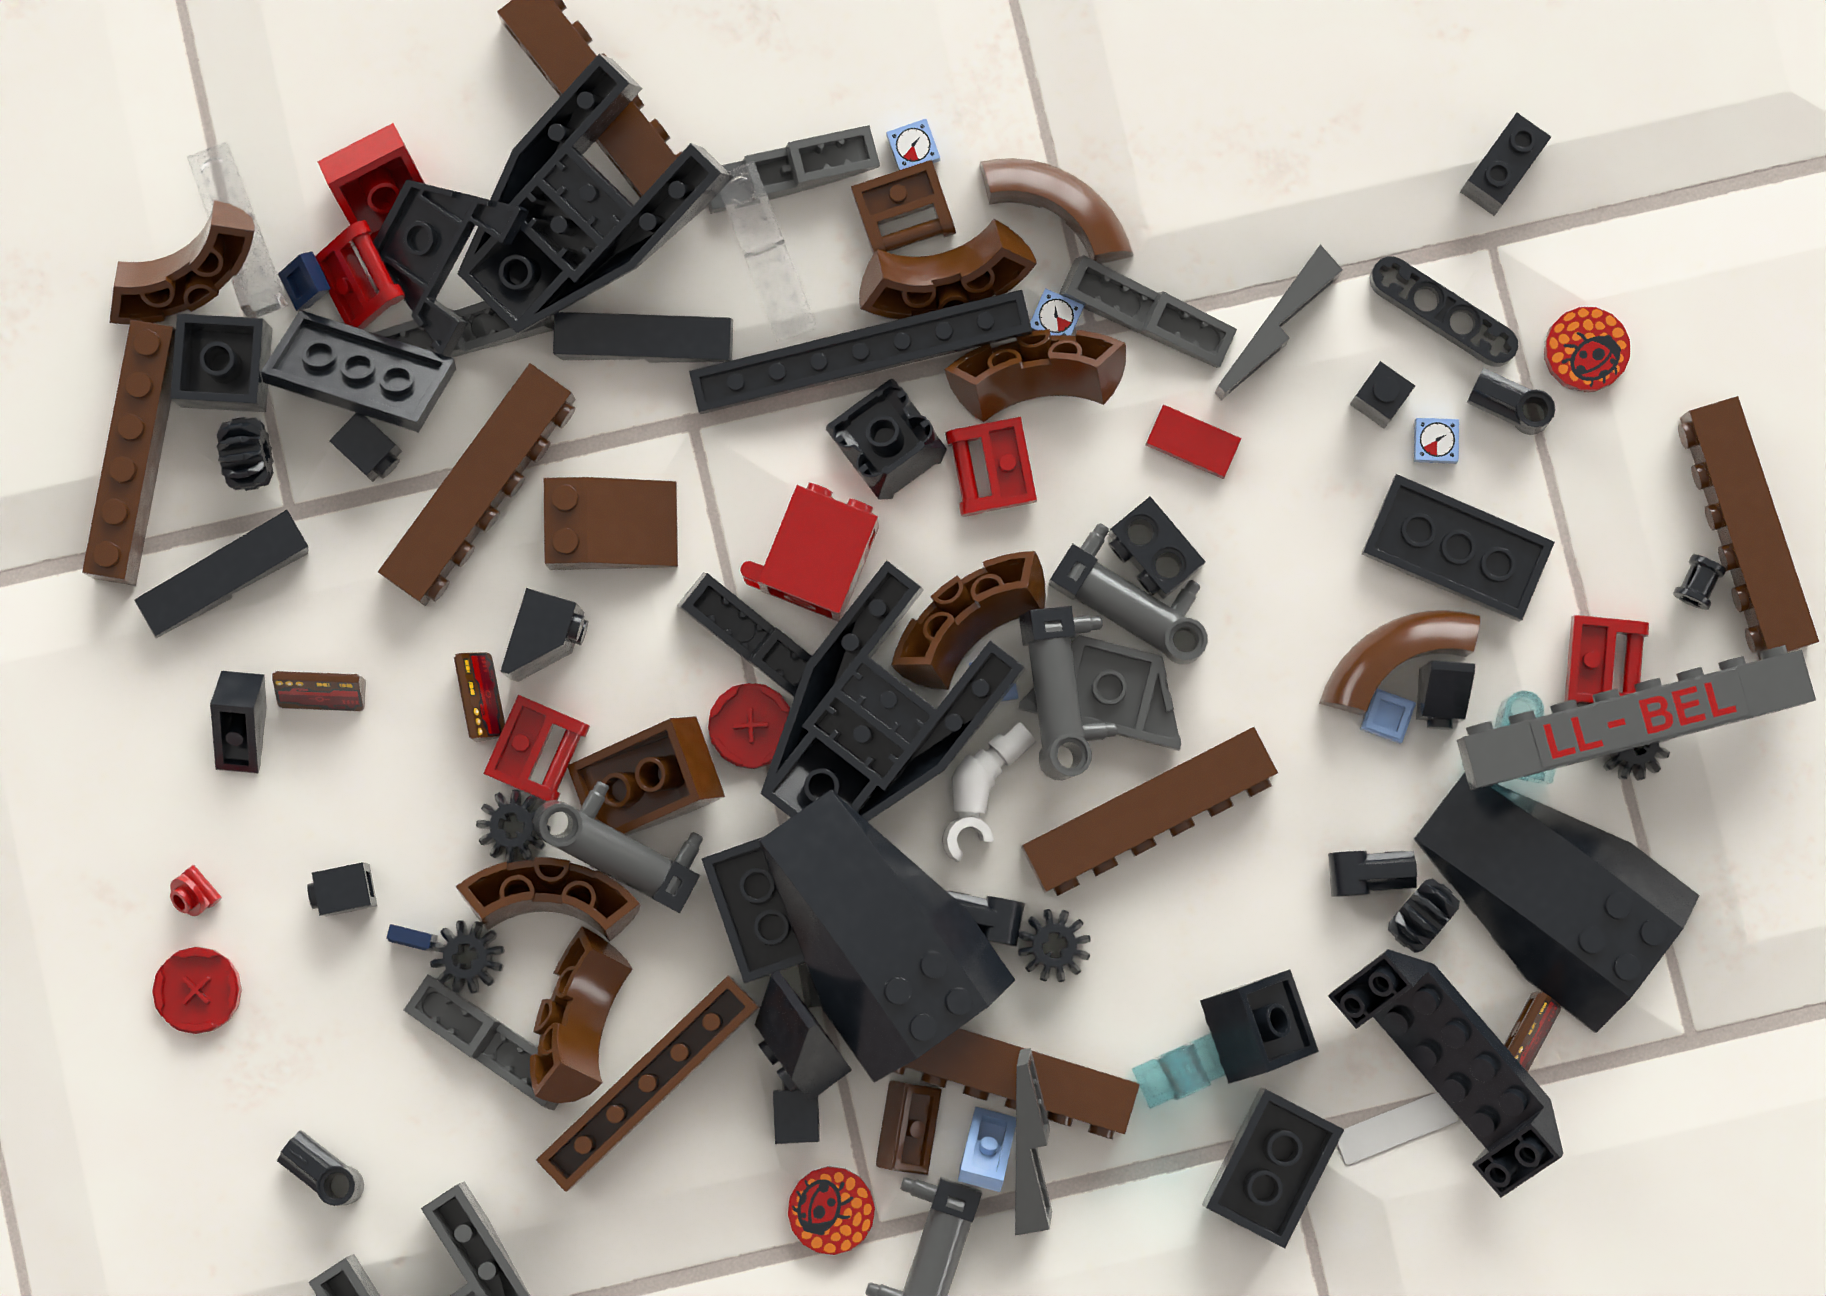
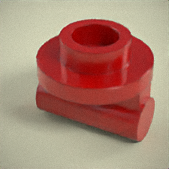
M195 865L186 869L180 876L172 880L170 884L172 904L179 912L187 913L191 916H198L222 899L221 895Z

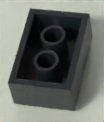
M761 838L701 858L745 984L770 976L777 970L781 972L805 963L781 895L778 893L760 846L759 840Z
M1260 1088L1202 1206L1285 1249L1344 1129L1265 1088Z

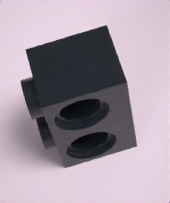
M1516 112L1469 177L1460 193L1495 216L1552 136Z
M1151 496L1114 525L1108 534L1112 539L1108 545L1114 554L1123 563L1130 560L1140 572L1136 578L1142 587L1152 596L1158 593L1162 599L1170 595L1206 563ZM1135 524L1145 525L1151 532L1150 542L1144 545L1133 543L1128 536V529ZM1161 557L1173 558L1179 566L1178 574L1172 578L1161 576L1156 570V561Z

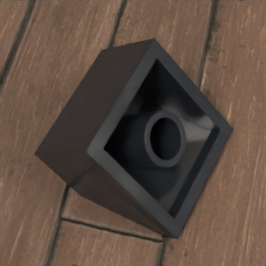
M526 588L500 672L510 680L519 682L572 654L574 645H582L587 632L589 621L584 620L585 612L576 602Z
M1291 969L1200 1000L1205 1020L1213 1037L1220 1064L1224 1069L1228 1084L1268 1073L1319 1052Z
M780 971L774 972L770 977L754 1024L764 1038L758 1046L772 1065H775L777 1062L781 1063L783 1067L776 1072L791 1092L799 1088L810 1102L851 1072L852 1069L815 1016Z

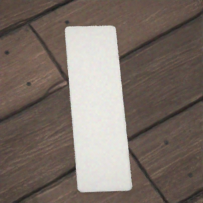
M1436 1092L1345 1128L1338 1146L1345 1163L1350 1165L1456 1123L1458 1117L1440 1094Z

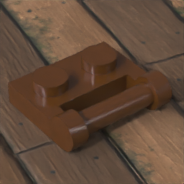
M932 160L851 186V191L873 254L876 249L890 252L940 234L944 238L956 234L955 226ZM932 207L934 208L937 218L881 236L878 225Z

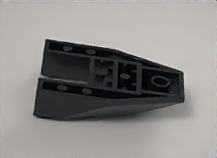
M598 54L512 149L490 199L523 207L529 211L512 244H503L478 227L457 273L519 334L637 269L704 210L733 178L703 147L690 143L633 205L583 156L643 89L613 59L602 54Z
M886 560L806 663L760 794L789 817H792L823 794L832 790L869 822L945 771L1006 696L1026 668L990 640L938 708H934L871 659L924 591L920 585Z

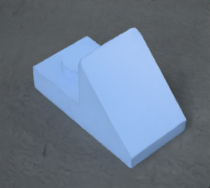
M975 1106L959 1168V1182L1001 1192L1015 1132L1016 1117Z

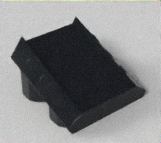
M894 379L886 381L826 426V431L878 500L893 499L895 493L935 464H941L947 451L930 421L920 414L911 402L908 394Z

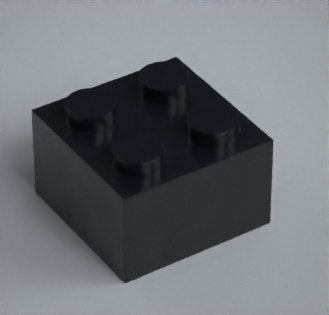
M177 314L170 399L181 408L266 412L268 384L263 383L261 370L271 356L273 328L263 318Z

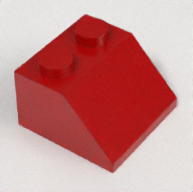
M394 123L317 161L331 192L349 224L352 225L358 221L366 220L372 230L370 235L372 242L376 238L405 181L411 180L425 183Z

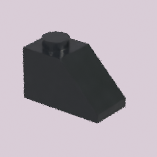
M1431 660L1419 668L1416 720L1427 721V728L1452 730L1453 723L1464 721L1475 675V664Z
M221 671L210 703L215 770L259 773L267 709L265 675Z

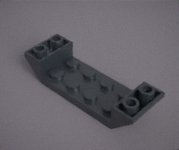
M1387 949L1328 995L1355 1029L1373 1017L1482 1143L1485 1149L1472 1165L1500 1198L1563 1156L1564 1152L1551 1099L1435 964Z

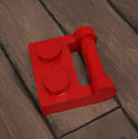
M361 220L348 226L315 256L331 288L328 292L343 322L362 330L390 306L397 304L405 298L401 286L394 284L370 238L372 230L366 220ZM353 246H356L379 291L377 294L353 250Z
M1021 417L962 427L945 432L947 445L952 446L962 497V502L959 503L962 517L1037 502ZM981 440L992 496L979 498L969 442Z
M1573 615L1571 617L1565 702L1576 699L1577 703L1592 704L1594 703L1592 695L1612 690L1616 634L1627 636L1622 693L1619 692V695L1635 693L1634 684L1641 682L1644 637L1649 635V623Z
M518 695L483 774L542 800H558L561 794L557 792L580 738L586 737L590 725ZM556 725L565 729V732L542 784H539L530 779L553 726Z

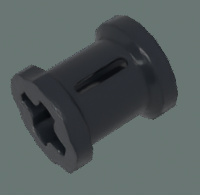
M1693 554L1689 559L1691 566L1681 587L1675 588L1673 595L1688 605L1709 610L1711 606V601L1709 600L1718 578H1722L1727 569L1707 557Z

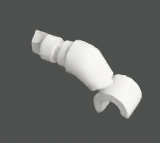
M1021 722L1004 736L998 733L988 742L990 748L987 751L981 749L974 756L968 754L954 771L951 778L953 811L959 812V818L950 822L945 828L942 843L948 857L956 862H960L964 854L957 845L958 834L964 828L971 827L976 830L980 841L994 842L993 833L988 824L980 819V813H986L990 790L996 785L995 779L1003 772L1000 767L1004 764L1010 766L1036 742L1035 738Z

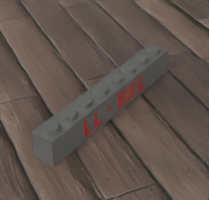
M1786 645L1760 652L1762 660L1746 664L1744 656L1719 662L1720 671L1705 675L1702 667L1677 673L1678 681L1662 685L1660 678L1634 684L1635 693L1620 696L1618 689H1613L1592 695L1594 701L1592 704L1578 707L1575 699L1550 706L1552 714L1536 718L1534 710L1509 716L1510 725L1493 729L1492 721L1467 727L1468 736H1464L1456 741L1470 791L1816 701L1803 652L1798 650L1788 653Z

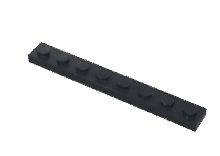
M1018 290L691 370L689 373L698 412L705 414L1032 334V328L1023 291Z

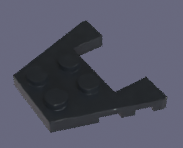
M406 180L373 244L394 284L401 286L405 294L404 301L412 310V318L420 328H424L434 341L432 346L439 354L451 356L468 322L436 300L440 290L475 226H478L499 242L511 245L529 211L523 207Z

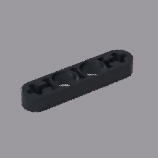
M1387 256L1380 259L1374 265L1370 273V285L1376 294L1478 360L1492 367H1501L1516 355L1518 339L1510 328L1404 260L1395 256ZM1391 267L1398 271L1396 279L1404 285L1408 284L1410 278L1416 281L1408 291L1405 299L1399 296L1404 290L1403 287L1394 282L1389 287L1381 283L1384 276L1379 272L1380 270L1387 272ZM1421 289L1432 291L1437 297L1436 308L1431 311L1420 310L1414 302L1415 293ZM1457 312L1468 314L1473 321L1472 331L1467 334L1456 333L1450 325L1451 316ZM1482 324L1488 327L1483 334L1485 337L1492 341H1495L1498 337H1502L1505 340L1503 347L1508 351L1507 354L1500 352L1497 356L1490 353L1492 345L1483 338L1478 341L1477 346L1471 342L1479 333Z

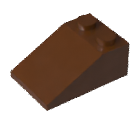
M601 477L543 478L545 565L549 570L678 567L676 481Z
M697 716L670 718L568 766L581 807L589 792L593 790L598 781L609 786V790L605 795V801L595 819L625 835L633 834L690 813L725 797Z

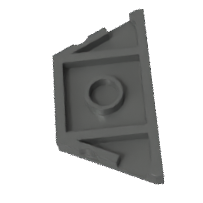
M1078 635L1071 644L1082 724L1115 723L1118 729L1117 735L1179 751L1182 743L1173 711L1174 707L1166 679L1167 675L1163 657ZM1034 687L1020 701L1019 710L1037 714Z

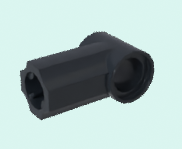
M1485 368L1482 369L1466 402L1515 425L1520 432L1528 435L1544 431L1554 417L1556 410L1555 402L1545 391L1531 390ZM1527 403L1538 404L1544 411V419L1538 422L1528 420L1523 414V406Z
M1367 851L1328 853L1331 897L1368 895L1370 891L1417 888V864L1414 851H1392L1367 854Z
M947 891L968 910L988 941L1017 946L1025 903L993 896H987L985 899L970 896L969 894Z
M302 1130L288 1141L276 1160L317 1192L320 1199L328 1205L343 1206L355 1203L364 1191V1180L358 1170L345 1165ZM340 1173L345 1175L349 1181V1190L343 1198L335 1196L331 1188L334 1177Z

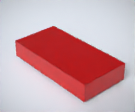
M1163 404L1145 445L1224 479L1242 438Z

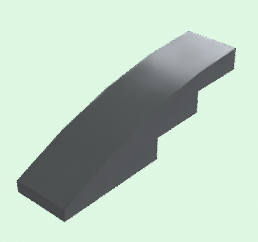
M870 125L788 142L784 148L746 155L743 161L722 165L733 178L708 204L710 214L772 200L879 168L880 162Z

